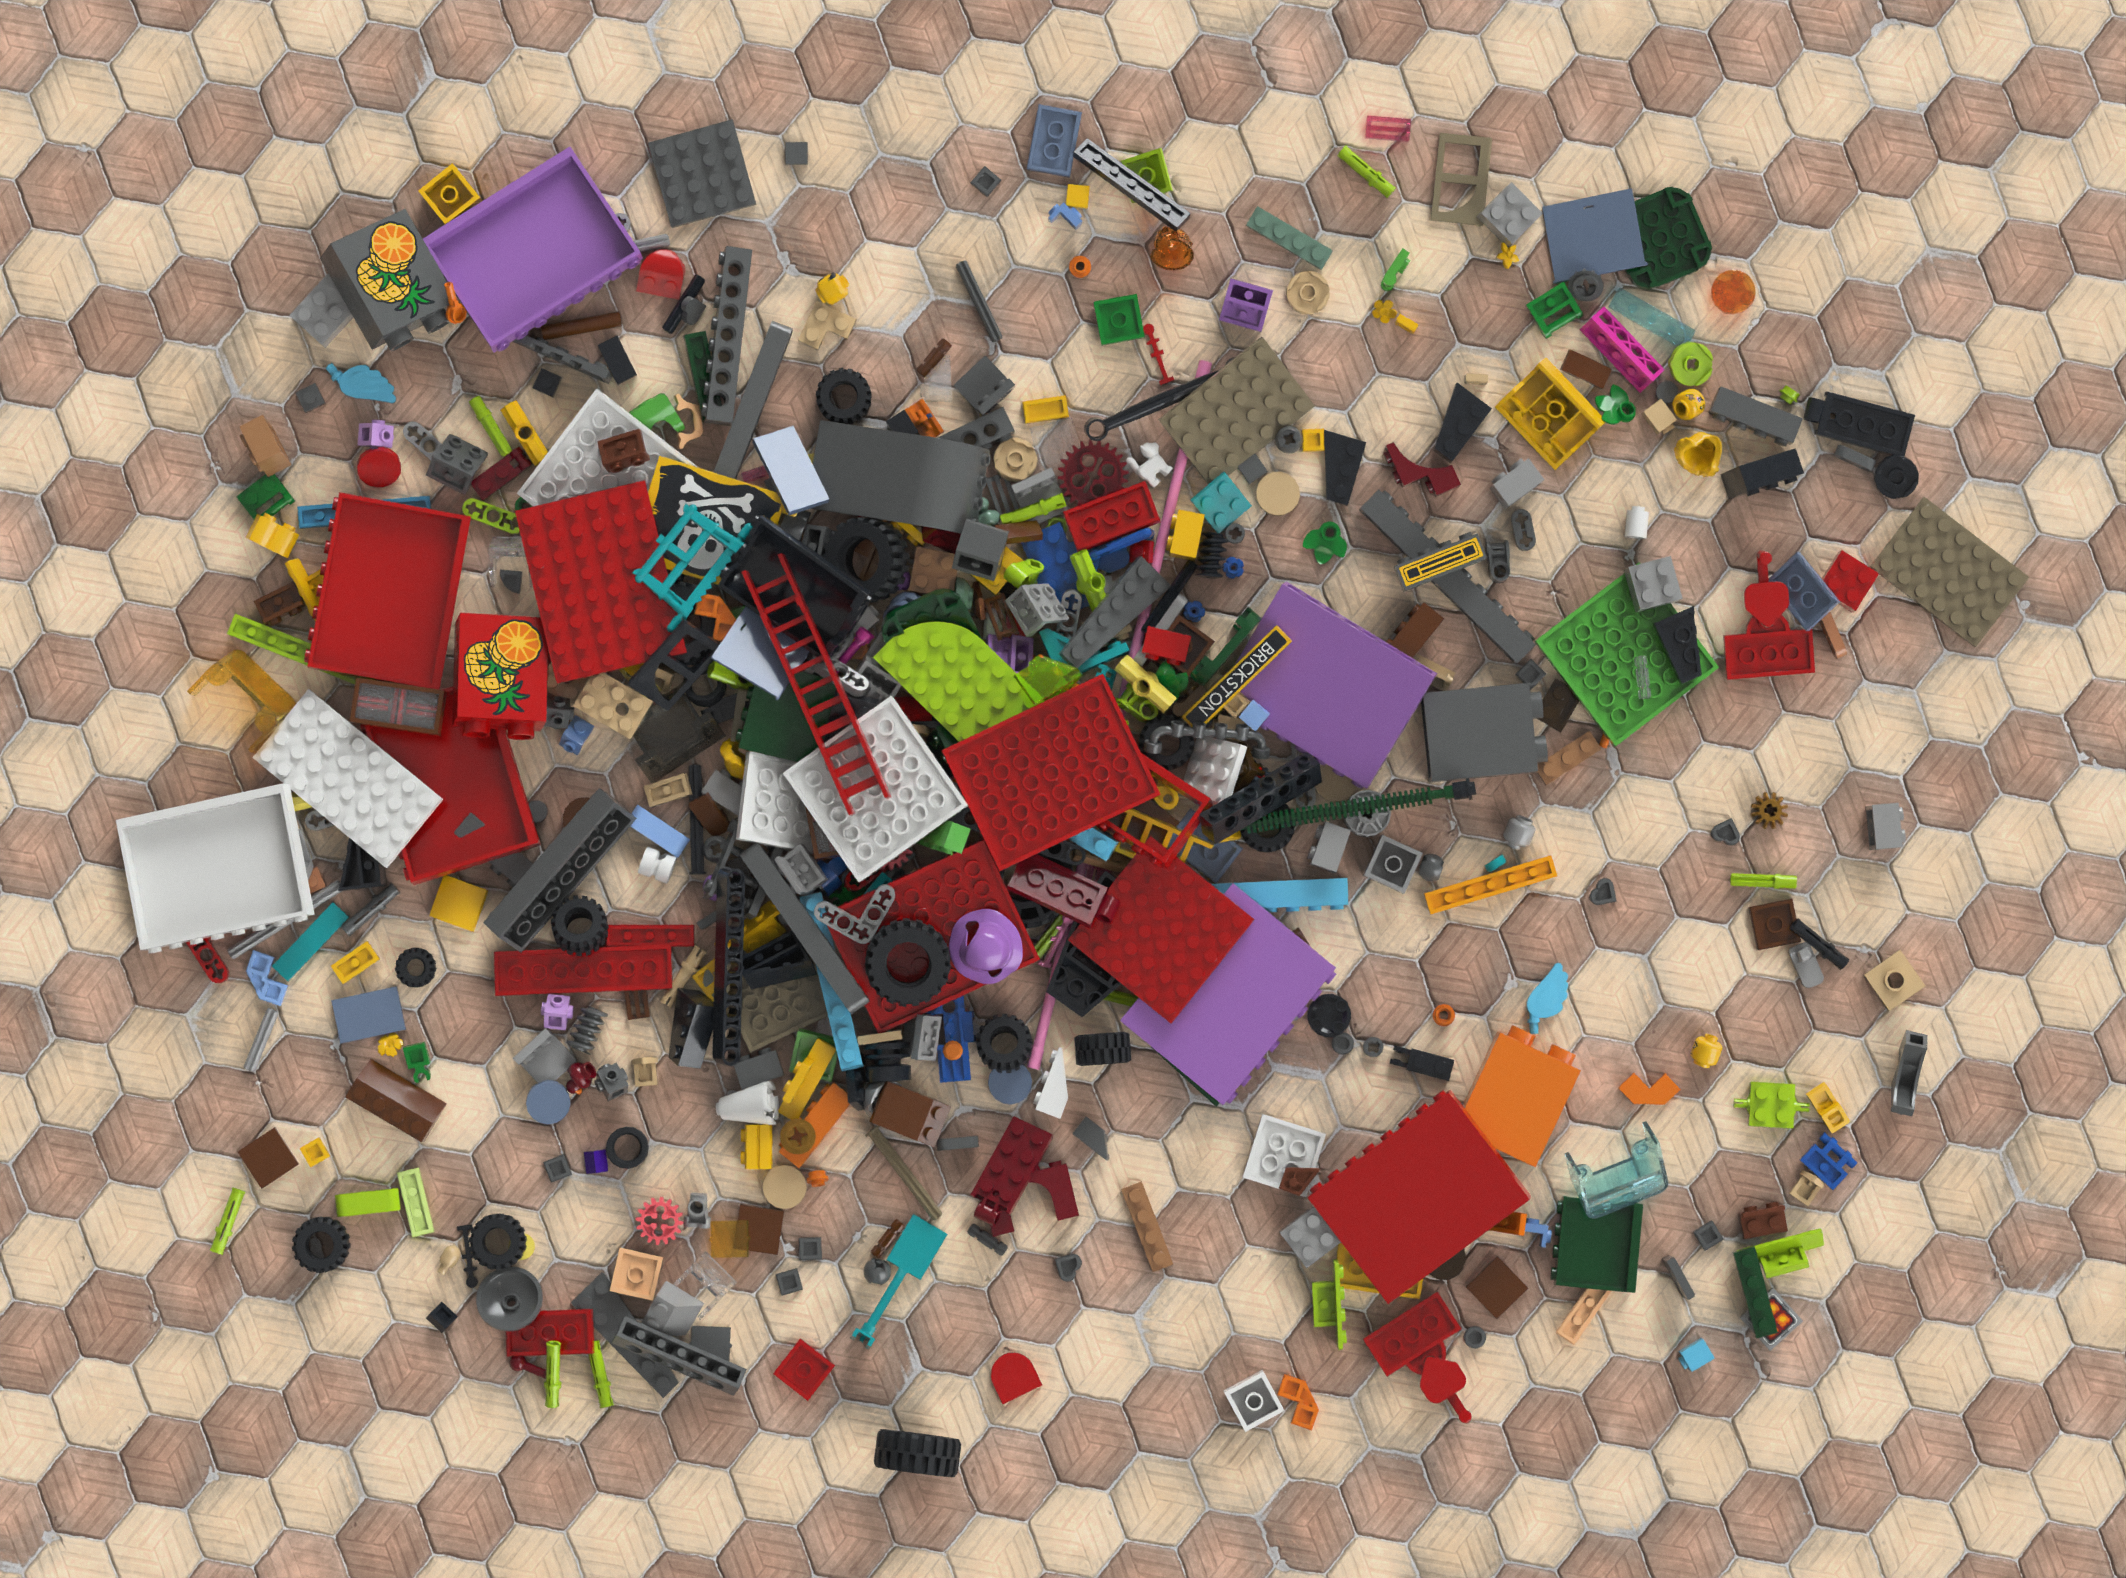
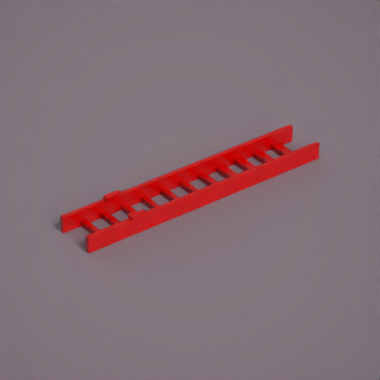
M780 553L778 558L786 575L758 588L755 587L748 571H742V575L847 813L853 816L855 812L849 797L879 784L886 799L892 798L788 561L785 555ZM789 580L795 595L764 608L759 594ZM796 601L797 606H800L804 615L773 628L768 614ZM807 621L813 635L786 648H782L776 634ZM816 641L821 656L791 669L786 654ZM824 661L830 676L800 689L794 675ZM833 681L839 695L809 709L803 695ZM843 702L847 715L817 728L813 715ZM852 723L857 735L826 748L822 739L823 736ZM861 743L866 755L835 769L831 757ZM870 764L874 776L844 789L840 777Z

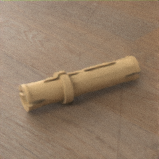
M694 946L686 961L681 963L682 967L672 982V989H667L660 1002L665 1004L669 999L666 1005L670 1008L673 1007L676 1001L677 988L685 987L692 974L697 972L698 969L696 968L707 951L701 949L697 955L700 947Z

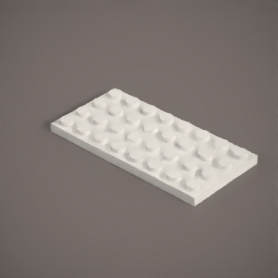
M310 689L306 691L253 756V759L281 782L290 784V789L386 868L390 866L443 800V798Z

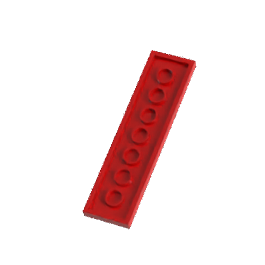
M671 944L599 947L598 951L591 950L590 955H586L585 952L582 953V956H577L576 952L570 955L567 953V949L565 951L562 949L523 950L522 952L496 951L494 952L495 996L672 989Z

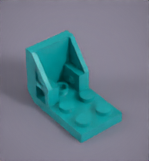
M1048 628L1039 631V636L1052 665H1058L1064 672V675L1061 677L1066 679L1073 678L1098 667L1099 664H1105L1129 653L1127 643L1121 644L1120 641L1108 645L1109 650L1101 653L1099 649L1080 667L1073 669L1059 655L1070 639Z

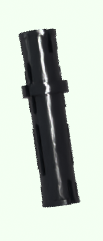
M1799 918L1791 924L1789 929L1816 949L1823 959L1827 958L1839 970L1847 965L1849 958L1845 957L1835 948L1833 943L1825 941Z

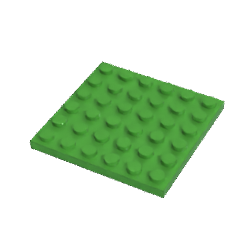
M1625 573L1534 641L1614 747L1719 668L1697 639L1702 675L1680 685L1653 626L1654 623L1678 612L1672 604H1667L1636 613Z

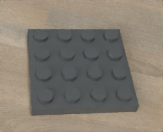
M733 119L648 143L672 228L757 205Z

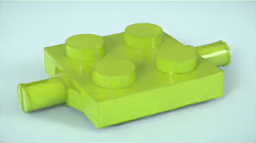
M1751 1081L1748 1098H1734L1733 1102L1734 1108H1747L1749 1115L1748 1126L1793 1129L1796 1111L1809 1112L1810 1108H1801L1810 1107V1103H1797L1795 1084Z

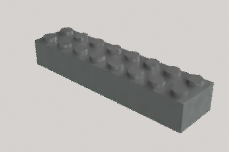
M599 788L483 923L497 937L519 952H522L551 919L553 911L558 910L557 905L559 903L563 904L564 899L569 898L637 818L621 803Z

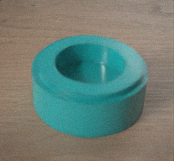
M1502 854L1484 865V867L1490 873L1505 864L1506 859Z

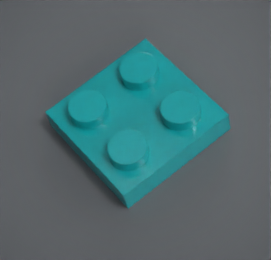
M1222 472L1190 499L1201 514H1205L1204 518L1219 534L1252 506L1225 472Z

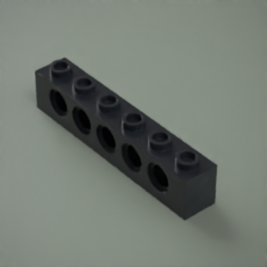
M1305 752L1199 814L1202 833L1214 844H1217L1322 783L1320 763L1309 753Z

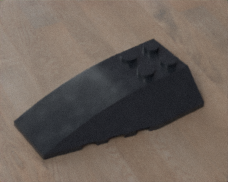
M1104 871L1097 883L1109 889L1117 878ZM1074 921L1046 992L1083 1017L1119 987L1121 983L1068 941L1069 937L1080 925V923Z

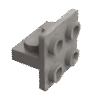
M799 844L786 856H777L774 859L778 864L776 866L777 870L783 876H786L790 882L788 885L795 894L810 895L817 893L815 889L828 880L804 844Z

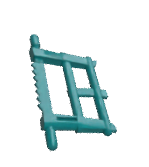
M685 503L683 515L667 536L664 537L660 534L656 539V542L660 545L643 567L634 570L632 574L636 575L635 581L637 583L643 582L658 596L660 601L663 599L678 613L667 626L669 633L675 630L683 621L682 619L686 620L694 604L702 601L701 596L707 594L706 590L712 588L711 583L717 581L716 577L720 576L721 570L726 567L727 563L732 562L731 556L744 544L742 541L746 539L753 528L751 523H746L736 538L718 527L719 523L713 522L698 512L696 505L691 504L688 506ZM689 520L702 528L703 531L685 553L672 542ZM712 536L726 549L688 599L684 601L671 591L670 587L707 539ZM668 550L677 556L680 561L664 582L661 583L650 575L649 572L665 551Z

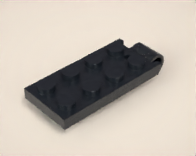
M1825 392V401L1808 397L1803 419L1819 423L1814 435L1889 455L1905 456L1915 418L1914 414L1831 392ZM1831 413L1835 415L1834 419L1830 418Z

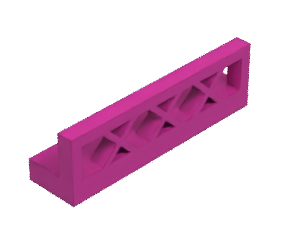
M1605 307L1600 309L1579 329L1639 393L1665 370ZM1602 315L1608 321V324H1605L1599 317ZM1616 333H1619L1623 337V340H1620L1617 337ZM1631 349H1634L1639 356H1636ZM1647 365H1650L1656 373L1653 374L1647 368Z

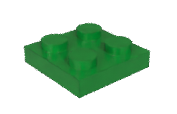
M1137 294L1093 302L1101 346L1145 338Z

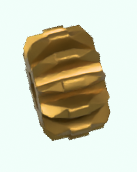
M1764 792L1763 800L1759 796L1755 797L1759 805L1751 804V808L1757 809V812H1752L1750 815L1751 817L1758 815L1759 818L1754 823L1757 825L1763 821V829L1768 827V823L1771 829H1775V821L1779 825L1784 823L1780 816L1788 817L1787 813L1782 812V809H1787L1788 805L1781 806L1780 803L1784 798L1780 797L1775 800V792L1771 794L1770 799L1768 793ZM1766 805L1774 808L1771 817L1768 813L1765 814L1764 809H1767Z

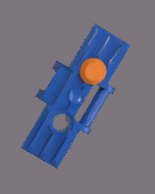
M964 995L952 1000L956 1007L951 1013L945 1012L943 1005L926 1012V1014L935 1016L936 1014H943L946 1044L937 1046L940 1083L971 1080L968 1042L977 1041L973 1031L972 1018L974 1017V1011L965 1012Z

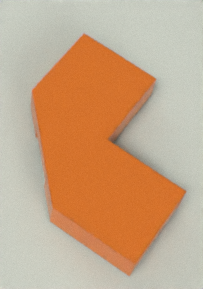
M703 595L701 596L702 601L696 603L694 615L716 618L713 638L722 642L735 623L736 618L720 596Z
M1633 1072L1618 1087L1632 1104L1665 1105L1681 1090L1666 1073L1648 1088Z
M1284 1374L1277 1395L1298 1402L1291 1424L1312 1431L1319 1408L1307 1383L1302 1379Z

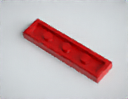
M608 925L609 929H607L606 947L671 944V947L695 946V925Z

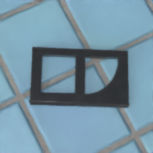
M683 619L631 677L627 684L669 711L714 661L711 657L720 645V642ZM686 634H689L711 649L694 670L669 655ZM661 662L686 678L668 698L659 691L655 684V673Z

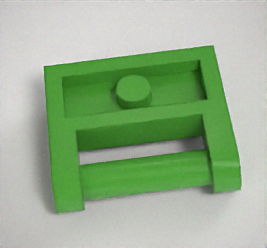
M1402 248L1384 275L1381 282V288L1384 291H1391L1397 280V273L1403 274L1411 261L1408 259L1410 252Z

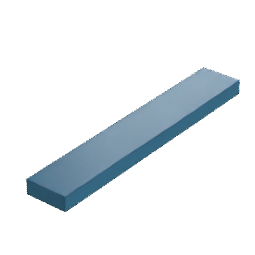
M430 496L383 499L384 501L431 509ZM333 504L298 506L299 529L329 527L330 519H335L336 510H332Z

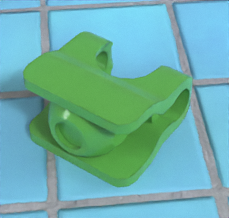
M664 393L644 401L629 412L650 430L658 421L669 422L677 433L685 429L682 420Z

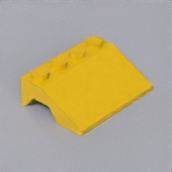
M1547 358L1539 362L1495 406L1554 470L1562 465L1606 423L1601 419L1602 415Z

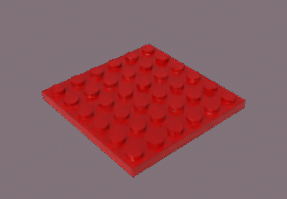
M1152 836L1144 843L1163 857L1168 851L1166 847ZM1136 853L1109 887L1106 894L1115 897L1120 902L1112 922L1104 923L1094 917L1091 928L1080 924L1068 941L1172 1024L1255 919L1177 856L1166 869L1162 865L1157 867L1149 861L1150 858L1145 854L1140 856Z

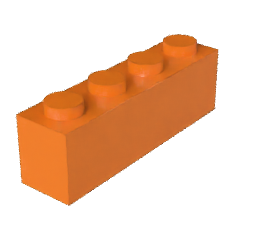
M835 1082L832 1085L827 1083L820 1092L822 1095L821 1099L818 1102L813 1101L806 1109L809 1114L804 1120L813 1126L816 1135L812 1148L803 1154H793L788 1152L781 1142L778 1145L781 1147L779 1153L798 1168L804 1164L850 1106L847 1091ZM794 1127L795 1135L788 1139L797 1140L799 1145L802 1146L801 1138L807 1135V1133H799L797 1128Z

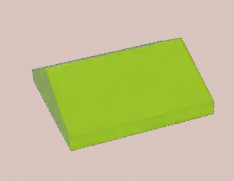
M1162 148L1121 160L1123 165L1163 194L1173 191Z

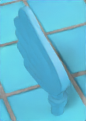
M333 363L326 367V370L332 376L331 379L338 382L341 391L345 395L356 399L395 403L394 386L388 383L387 378L381 376L378 370H370L367 365H358L342 373L341 370L338 371Z
M1560 963L1554 964L1526 1001V1008L1529 1012L1527 1023H1529L1531 1034H1539L1538 1023L1540 1018H1548L1559 1013L1563 1008L1562 1003L1568 997L1566 992L1568 988V983L1566 982L1568 974L1562 971L1563 966Z

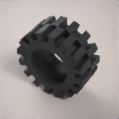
M411 948L398 956L399 958L395 963V971L401 983L408 987L417 988L429 984L434 978L437 969L435 966L436 961L427 950ZM413 959H419L424 964V971L419 976H412L407 970L408 963Z

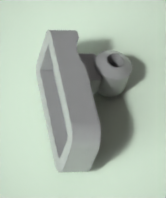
M1803 942L1791 947L1788 953L1801 984L1805 988L1821 984L1824 976L1811 946Z

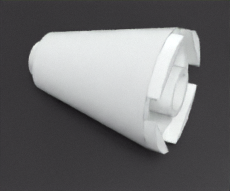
M765 1081L723 1096L716 1103V1113L723 1120L776 1125L777 1123L774 1120L779 1118L778 1096H773L772 1090H776L775 1085L772 1081Z

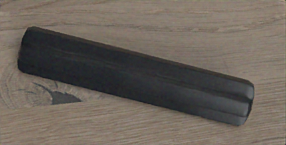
M697 274L694 275L662 326L664 331L669 334L675 331L682 319V301L687 296L693 298L697 296L705 283L703 277Z

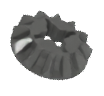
M1585 268L1579 272L1575 271L1568 283V289L1572 296L1577 300L1585 302L1597 299L1602 294L1604 287L1601 275H1597L1594 270L1586 271ZM1584 279L1588 281V291H1586L1584 285H1581L1583 284Z

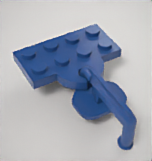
M1059 522L1042 529L1043 540L1022 542L1021 544L1028 559L1038 560L1044 565L1043 572L1037 578L1038 584H1049L1054 589L1055 595L1061 604L1062 596L1066 590H1077L1076 581L1078 577L1070 560V556L1077 553L1074 541L1069 542L1062 523ZM1147 527L1123 538L1121 537L1087 550L1096 572H1098V569L1112 573L1124 568L1129 562V553L1126 547L1144 539H1153L1154 531ZM1074 594L1066 597L1069 600L1068 609L1065 608V610H1072L1074 602H1078ZM1081 594V609L1090 605L1086 596Z

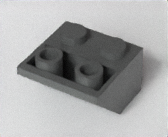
M966 519L955 552L952 569L994 581L1001 567L1009 531Z

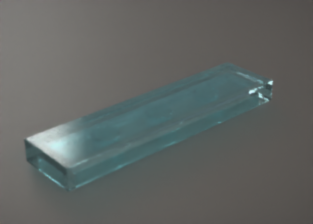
M1620 287L1608 308L1677 347L1691 341L1696 332L1691 327Z

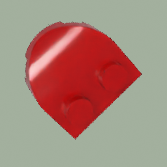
M668 249L655 250L646 256L641 264L636 291L679 300L685 276V265L675 252Z

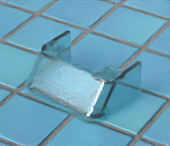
M1647 1121L1642 1122L1646 1138L1637 1141L1632 1146V1157L1592 1173L1589 1165H1576L1570 1153H1564L1570 1178L1582 1207L1589 1218L1596 1219L1660 1194L1668 1187V1178L1660 1143Z

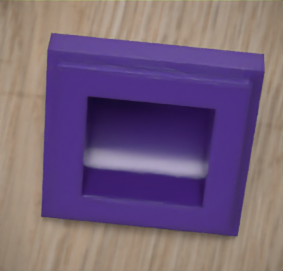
M606 1149L584 1152L586 1174L608 1172Z

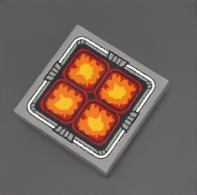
M1771 1288L1767 1293L1778 1333L1759 1338L1770 1351L1803 1322L1774 1288ZM1747 1310L1740 1318L1754 1333Z

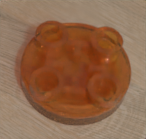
M1728 270L1721 273L1711 285L1712 301L1724 314L1742 313L1751 306L1755 299L1756 290L1754 282L1746 273L1739 270Z

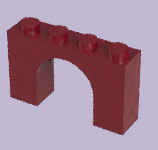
M1061 1160L1048 1163V1168L1040 1169V1165L1037 1166L1029 1182L1038 1183L1049 1191L1057 1220L1079 1216L1067 1163L1062 1164ZM1001 1210V1216L995 1226L990 1225L993 1237L1015 1232L1011 1215Z

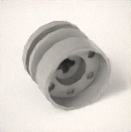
M1364 790L1357 792L1349 799L1352 804L1355 798L1358 803V798L1361 797L1362 802L1365 801L1364 797H1367L1368 801H1370V796H1373L1374 800H1376L1375 795H1379V799H1382V797L1376 791ZM1387 807L1386 812L1381 808V812L1378 813L1377 808L1375 809L1376 813L1370 815L1371 819L1363 817L1361 811H1358L1359 816H1355V812H1352L1353 817H1350L1349 813H1347V818H1344L1343 814V820L1346 827L1355 835L1370 837L1377 835L1386 828L1390 821L1391 811Z

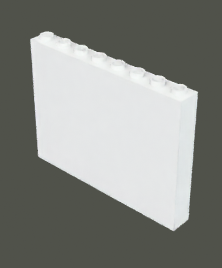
M290 784L273 785L116 820L140 950H148L149 954L162 951L161 947L169 946V949L183 947L182 943L190 941V945L203 943V938L211 937V940H218L224 938L226 933H232V936L245 934V929L252 928L253 931H260L266 929L268 924L278 927L287 925V920L294 919L295 922H302L308 920V916L315 915Z

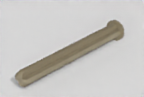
M877 1125L865 1136H869L932 1220L938 1219L942 1215L941 1210L878 1129L880 1126Z

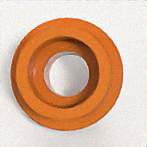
M1076 256L1070 261L1069 270L1073 276L1083 278L1090 273L1091 263L1084 256ZM1083 263L1085 267L1083 270H1078L1076 265Z
M1441 1004L1434 1009L1433 1020L1439 1026H1448L1454 1021L1455 1012L1451 1006ZM1442 1011H1446L1448 1014L1445 1020L1439 1016Z
M824 1170L811 1171L806 1179L807 1183L811 1184L812 1187L824 1186L825 1182L829 1180Z

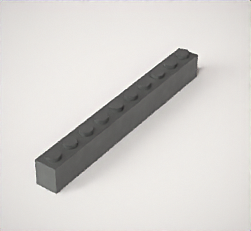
M1378 489L1359 509L1406 557L1409 556L1410 560L1419 557L1418 552L1430 548L1431 551L1439 549V543L1433 537L1429 539L1423 533L1425 529L1418 522L1412 523L1407 518L1409 513L1402 506L1397 508L1392 503L1394 499L1385 490L1381 492ZM1464 568L1431 581L1515 665L1536 645L1533 642L1535 638L1527 630L1523 632L1517 626L1519 622L1511 614L1507 616L1502 611L1503 606L1496 599L1491 601L1486 596L1487 590L1479 583L1475 585L1470 580L1472 576Z

